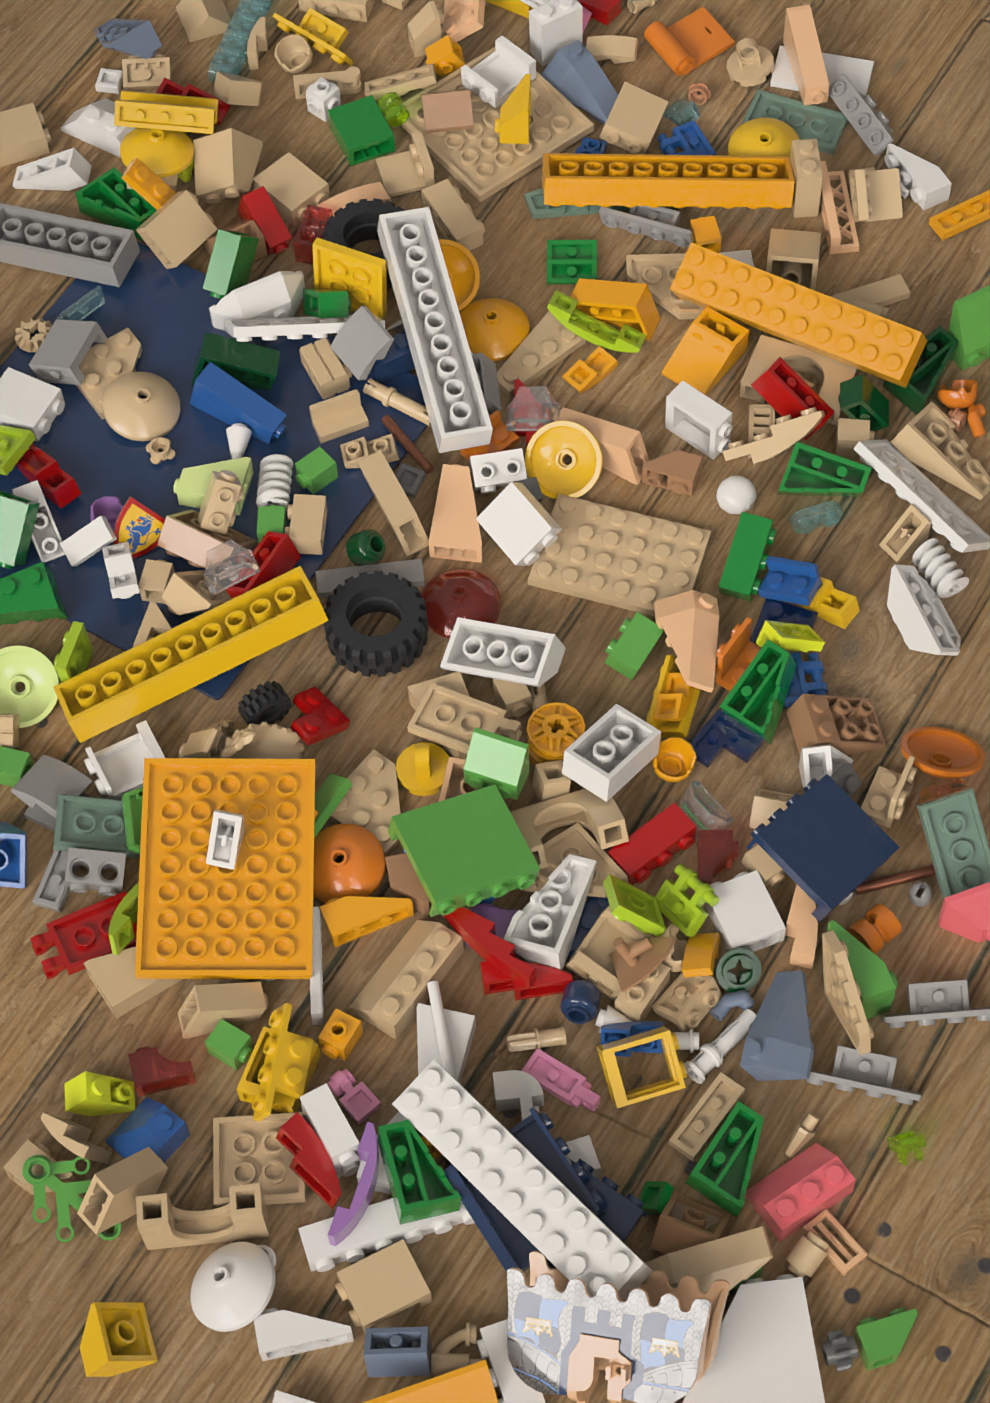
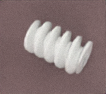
M279 454L269 455L260 462L257 506H285L286 512L288 511L293 472V461L288 456Z
M932 538L924 542L915 551L912 562L918 567L920 573L924 574L931 587L937 590L938 596L940 598H948L962 591L969 584L968 577H962L964 573L962 569L955 570L957 563L955 561L949 562L951 559L950 554H943L945 551L943 545L937 546L939 540Z

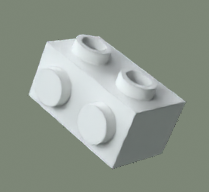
M522 448L470 456L469 463L474 491L480 490L481 494L496 492V487H503L508 483L527 479Z

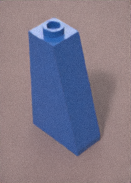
M210 362L195 380L190 400L192 406L231 426L236 423L246 425L252 431L251 436L267 444H270L275 437L279 439L285 432L287 426L284 423L287 414Z

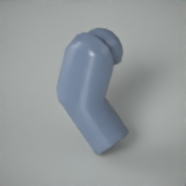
M745 990L727 993L723 995L710 1013L715 1019L722 1021L733 1007L740 1006L742 1010L751 1009L754 1005V999Z

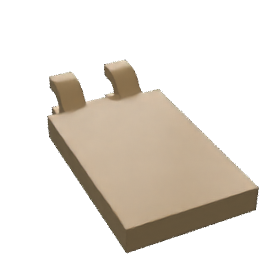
M434 683L430 684L407 726L409 733L464 754L468 753L475 727L501 736L503 734L505 737L516 741L519 740L522 731L519 730L521 722L507 719V710Z

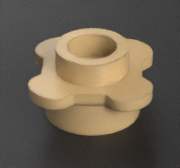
M158 437L147 444L146 451L150 453V460L153 464H159L161 461L171 460L175 457V451L171 449V441L169 439Z

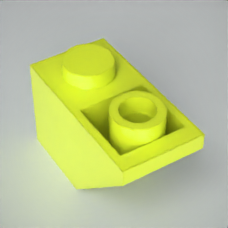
M85 1071L64 1083L66 1112L85 1116H98L135 1110L134 1082Z

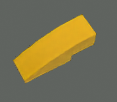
M820 577L822 583L810 606L798 605L819 618L846 629L860 612L857 598L835 589L831 580Z

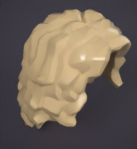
M262 722L259 725L250 723L248 727L241 731L237 729L232 737L226 738L225 747L220 751L219 758L300 759L304 747L299 742L300 736L296 732H292L290 728L286 729L277 724L271 725L267 722Z

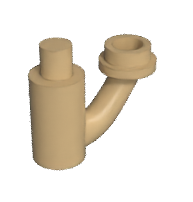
M467 1322L466 1328L447 1337L437 1346L435 1352L431 1355V1376H440L482 1361V1359H470V1354L449 1353L451 1349L463 1341H466V1346L476 1344L477 1325H471V1322Z

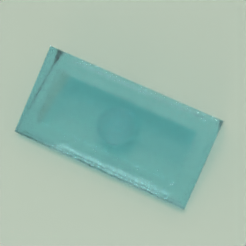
M98 285L64 310L57 319L82 321L105 304L101 286Z

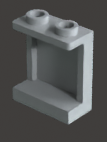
M56 319L29 366L38 379L43 382L81 385L85 376L80 370L79 365L92 343H105L107 337L97 322Z

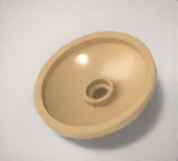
M130 372L121 375L110 383L103 396L102 409L107 423L119 435L135 441H151L165 436L174 428L180 415V400L176 390L164 378L148 372ZM138 396H145L147 398L141 399Z

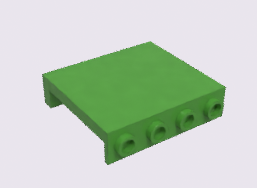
M495 784L392 816L388 833L392 841L400 840L432 903L429 912L431 917L438 914L448 915L457 908L466 905L468 907L475 906L484 899L490 897L499 898L508 891L517 888L521 890L526 889L535 883L540 867Z

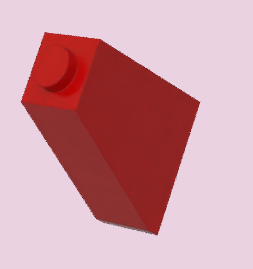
M262 186L243 195L237 213L242 220H254L264 235L267 255L274 252L276 255L285 252L289 248L292 236L265 187Z

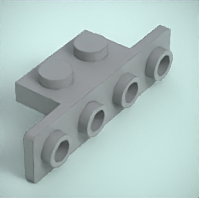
M842 74L829 86L828 94L871 152L878 156L887 148V144L894 141L891 135L893 130L888 124L890 122L888 116L883 111H878L876 100L869 94L865 96L860 93L846 75Z
M649 206L631 207L629 213L600 207L599 209L601 221L607 227L625 229L632 234L640 233L650 236L657 241H669L679 247H689L691 243L694 244L692 231L677 227L681 219L679 211Z
M959 979L907 983L909 1013L880 1015L881 1022L888 1023L889 1028L906 1027V1021H918L920 1026L935 1025L936 1019L947 1018V1023L965 1022V1017L976 1016L977 1021H990V1007L969 1008L967 980Z
M838 1045L833 1073L830 1074L811 1069L809 1079L806 1081L824 1086L825 1081L837 1083L836 1089L854 1092V1087L865 1089V1095L882 1099L884 1094L896 1096V1102L913 1105L914 1100H921V1093L892 1087L897 1057L875 1052L859 1055L856 1048Z

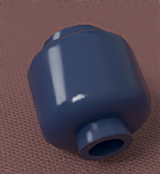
M575 980L568 983L564 989L560 1004L561 1012L572 1023L584 1024L590 1022L598 1013L601 1000L600 990L588 980Z

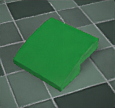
M547 240V285H576L579 278L597 280V240Z

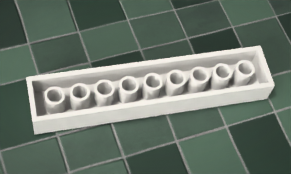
M429 207L379 215L377 232L438 452L444 453L490 444L493 428Z
M434 1059L392 1103L569 1281L573 1278L582 1279L586 1283L589 1295L596 1296L602 1284L611 1283L617 1288L620 1300L626 1301L629 1293L633 1289L638 1288L653 1272L643 1260Z

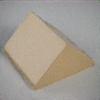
M181 0L176 6L177 14L189 42L234 30L223 0Z

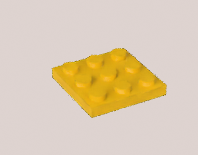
M316 238L312 244L314 288L348 291V295L351 298L350 311L356 312L361 306H366L372 314L384 320L387 316L386 260Z

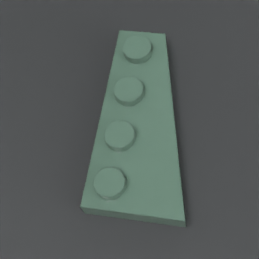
M543 188L524 194V201L532 219L599 214L601 207L599 205H586L584 207L575 205H561L558 207L544 205ZM612 205L605 207L620 212L630 210V207Z

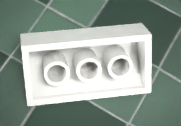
M457 617L440 667L446 670L540 687L558 673L566 647L555 634Z

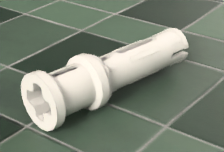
M745 1009L710 1044L702 1045L700 1052L691 1061L684 1063L687 1075L696 1083L702 1084L705 1081V1076L714 1067H719L722 1064L726 1053L746 1036L756 1018V1014L750 1009Z

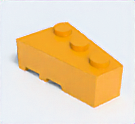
M579 278L570 296L578 301L575 309L605 324L617 326L621 329L626 324L646 334L645 340L648 341L651 340L661 319L647 284Z

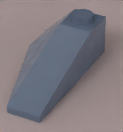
M112 18L94 29L97 38L104 48L132 57L148 59L157 53L156 49L162 46L149 20Z
M577 40L559 49L541 73V76L576 108H582L589 113L591 118L605 125L618 97V93L593 55Z
M802 970L776 973L747 1034L740 1066L757 1081L809 1079L814 1056V1044L810 1040L809 1029L811 1028V1019L807 1016L808 994L805 973Z

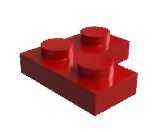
M314 686L295 694L293 703L305 716L293 720L290 729L296 732L300 739L308 746L348 729L351 721L317 687Z

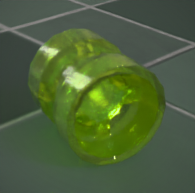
M397 92L387 93L378 102L381 112L385 114L387 123L392 127L404 124L410 117L407 107L402 105L403 100Z

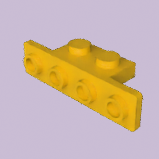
M309 8L299 26L277 13L273 14L272 17L278 22L276 26L286 33L292 31L295 35L304 37L306 42L309 41L313 44L312 47L323 55L325 52L331 54L330 58L340 65L346 63L352 66L354 63L346 54L338 50L349 33L344 27Z
M666 655L664 664L660 669L657 687L653 692V701L646 715V722L661 731L660 742L662 738L687 737L700 694V690L695 688L688 709L680 721H655L653 719L658 694H664L668 673H681L673 655Z
M285 1003L275 1009L269 1019L271 1031L263 1049L266 1056L264 1065L260 1068L258 1074V1081L260 1082L259 1091L252 1103V1109L254 1110L253 1120L258 1122L270 1116L275 1091L297 1099L303 1096L314 1040L287 1031L292 1004Z

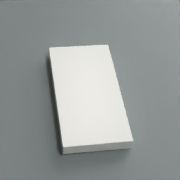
M780 46L770 86L799 91L785 47ZM822 53L829 86L844 74L860 93L865 96L867 95L874 61Z

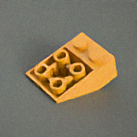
M707 306L692 322L661 374L677 384L685 381L704 395H707L748 349L749 330Z

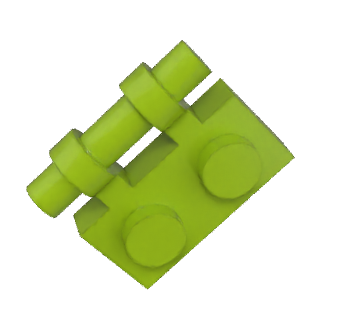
M679 864L674 871L679 876L676 883L666 879L655 898L657 899L660 911L674 925L678 926L686 936L694 938L709 915L702 906L707 902L710 906L714 907L719 903L720 899L714 894L715 891L709 884L702 883L698 879V874L691 868L687 869L683 864ZM689 887L695 891L692 898L686 893Z

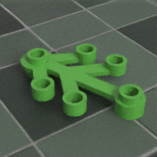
M33 1155L25 1161L22 1169L24 1179L33 1185L35 1208L33 1209L32 1217L37 1223H45L51 1216V1211L46 1206V1185L56 1193L58 1217L56 1237L60 1242H69L74 1237V1229L70 1224L69 1204L77 1211L79 1210L83 1199L78 1194L86 1193L92 1180L63 1183L54 1175L67 1172L84 1175L90 1169V1161L79 1156L74 1160L51 1162L43 1155ZM78 1160H84L87 1163L86 1170L78 1171L75 1168V1163ZM34 1165H41L44 1168L41 1176L33 1175L32 1168ZM39 1208H44L47 1211V1217L43 1220L37 1219L35 1215L36 1210ZM121 1223L114 1225L113 1233L106 1234L101 1232L98 1236L107 1241L115 1239L121 1232ZM67 1227L70 1229L71 1236L68 1239H62L59 1236L61 1228Z

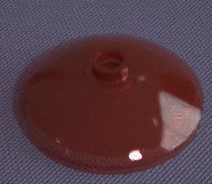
M452 569L440 573L429 581L421 595L426 604L428 627L435 633L449 639L457 617L494 624L501 608L500 594L496 585L484 574L471 569ZM457 593H464L461 596L456 595Z

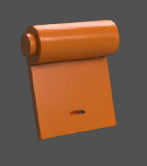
M704 6L669 27H666L661 21L653 22L644 32L645 40L677 76L689 74L693 69L735 45V41Z

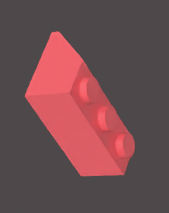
M815 1143L748 1188L745 1197L778 1241L781 1242L809 1223L824 1209L828 1210L851 1194L856 1179L837 1155Z

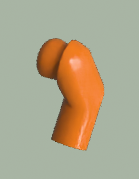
M980 403L973 404L967 408V421L974 438H979L986 434L981 420L986 411L985 407Z

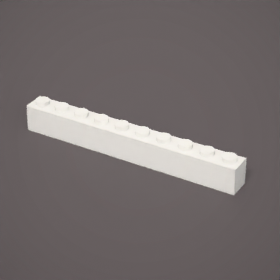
M587 1135L566 1142L571 1150L568 1157L575 1163L579 1158L594 1168L592 1175L600 1179L601 1166L590 1136ZM391 1198L369 1205L358 1225L337 1246L330 1245L328 1232L334 1217L298 1229L311 1272L315 1270L325 1272L334 1268L337 1263L346 1260L349 1263L359 1261L364 1258L365 1254L374 1251L378 1252L402 1239L408 1244L420 1241L424 1235L433 1232L435 1234L446 1233L452 1229V1226L461 1223L470 1225L475 1222L461 1202L460 1210L457 1212L400 1225L394 1201Z

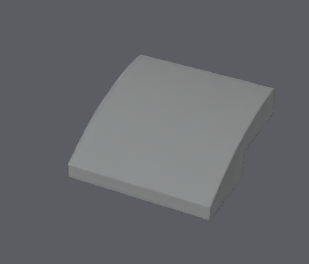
M361 306L343 325L330 347L358 380H366L375 361L385 358L394 338L366 306Z
M43 755L11 789V792L32 809L37 804L56 819L58 794L81 796L92 780L68 764Z

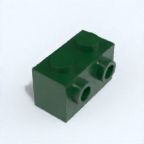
M863 374L840 383V394L838 395L840 409L850 419L870 420V431L874 432L890 426L889 400Z

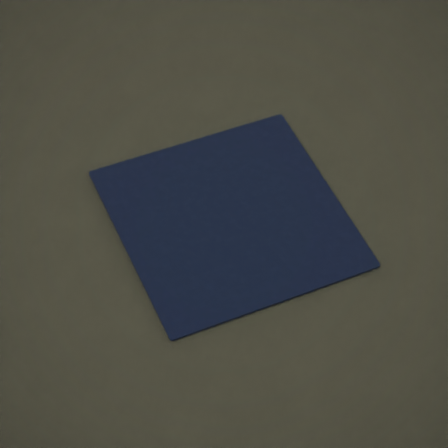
M138 241L140 252L120 287L76 278L42 318L44 321H50L52 326L56 319L94 321L100 325L107 338L126 328L131 330L142 346V353L135 367L136 372H148L164 378L173 386L179 396V419L174 428L163 436V438L171 441L170 447L175 451V457L171 460L161 461L159 464H153L150 460V453L146 451V446L151 441H135L119 435L109 426L105 418L101 419L76 385L48 383L61 389L65 407L63 412L57 415L51 423L50 430L41 437L39 442L34 440L32 444L55 459L60 469L74 478L81 492V495L61 509L44 495L62 542L91 523V506L95 500L104 496L118 497L123 506L131 496L164 519L168 515L191 509L199 513L200 508L179 505L177 494H174L176 478H180L183 468L231 460L232 458L226 429L231 427V425L190 404L194 386H191L194 364L205 332L237 340L226 331L214 328L212 325L209 308L217 305L221 299L210 296L211 291L203 289L206 274L183 263H180L175 268L166 269L150 247ZM35 330L34 333H30L31 340L32 337L35 336V334H39L38 330ZM304 334L302 339H287L285 335L277 336V340H262V337H252V341L246 342L280 351L277 375L271 390H250L287 414L284 423L287 428L279 439L275 437L270 444L253 436L250 437L242 458H251L254 473L241 513L235 516L234 524L230 528L258 541V506L256 500L258 496L260 462L269 455H285L293 461L291 492L289 494L290 502L288 504L293 505L294 494L313 495L307 488L304 489L298 484L295 478L297 475L295 463L320 446L336 462L338 478L314 494L326 496L328 513L323 554H300L301 558L293 567L295 569L301 566L310 582L315 576L316 571L322 567L374 498V494L361 469L345 467L340 445L361 437H365L368 442L391 434L381 422L385 415H389L414 444L427 428V425L391 406L386 407L382 405L380 400L363 393L365 384L370 385L367 382L370 379L369 376L366 380H358L352 373V377L349 378V390L339 394L335 393L334 396L327 399L357 389L360 394L361 406L369 420V427L321 443L312 426L309 406L327 399H322L301 363L299 349L310 343L314 344L315 341L322 338H313L312 334ZM328 334L327 338L330 344H332L335 337ZM93 342L92 345H91V347H93L94 345H96V344H98V343H97V342ZM17 346L0 366V378L9 367L38 379L29 366L36 352H27ZM406 372L382 383V385L388 388H396L398 393L426 407L417 376ZM138 396L141 399L147 398L145 396ZM396 438L395 442L400 460L388 463L392 471L396 469L408 453ZM16 465L8 475L0 474V490L13 494L12 489L31 483ZM287 516V527H290L291 520H288ZM32 539L25 564L14 566V569L0 566V579L41 562ZM160 546L133 559L138 584L147 559L154 561L165 560L168 563H173L175 573L198 570L210 572L206 568L190 565L188 560L181 556L175 557L165 552L166 549ZM103 549L77 567L71 566L66 555L44 563L54 575L68 617L65 620L73 623V621L84 623L87 632L124 652L133 648L150 602L142 601L140 591L130 598L113 599ZM236 574L224 579H217L227 587ZM156 603L171 628L207 612L176 615L169 611L166 604ZM250 660L193 687V689L214 700L222 699Z

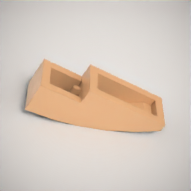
M376 182L337 194L310 209V212L323 231L328 219L334 216V213L339 208H346V204L350 202L358 203L360 199L366 198L367 201H373V198L381 199L384 203L386 201L391 202L392 200L382 183Z
M797 884L785 931V936L795 938L789 964L812 969L818 935V920L812 915L816 909V904Z

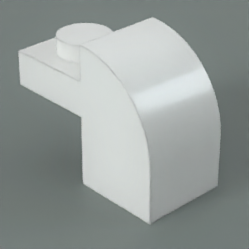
M129 542L102 547L113 599H126L139 593V584Z
M518 1070L493 1072L497 1111L520 1109L523 1121L531 1115L530 1108L533 1107L539 1112V1106H544L542 1087L533 1076Z

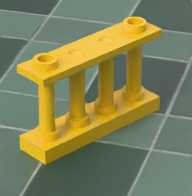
M121 90V99L115 100L114 126L213 134L214 124H217L218 99Z

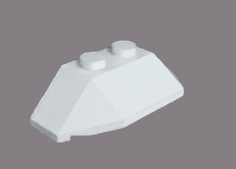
M105 98L75 111L62 125L61 131L120 157L121 141L135 127L114 126L115 102Z
M279 271L231 291L217 305L209 308L213 327L224 330V320L294 317L303 297V288H305L302 271Z
M894 565L891 568L887 607L893 621L903 636L905 644L910 650L935 655L957 656L960 653L961 637L937 593L925 579L918 575L919 571L915 566Z

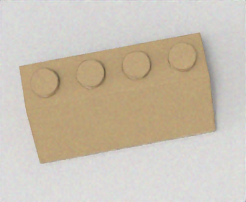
M416 920L350 1005L349 1010L397 1040L417 1014L416 1008L418 1003L424 1004L429 998L427 983L438 981L440 984L463 954V937L439 922Z

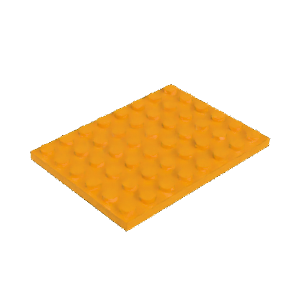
M144 758L135 960L136 979L312 978L315 759ZM215 809L244 816L245 833L234 870L206 864Z

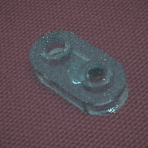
M829 501L797 511L790 517L789 522L795 533L807 534L817 528L836 525L840 521L843 512L838 502Z

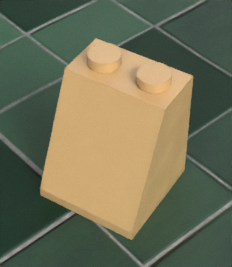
M233 128L193 140L196 197L206 200L209 204H216L221 202V199L236 198L241 193L250 191L263 146L262 141Z
M771 228L766 272L815 291L821 233Z

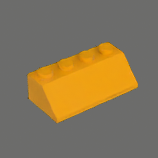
M482 1360L364 1403H498L486 1360Z

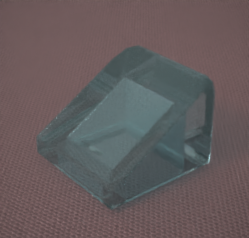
M677 100L663 113L665 118L678 126L693 120L696 121L700 117L695 102L687 100Z

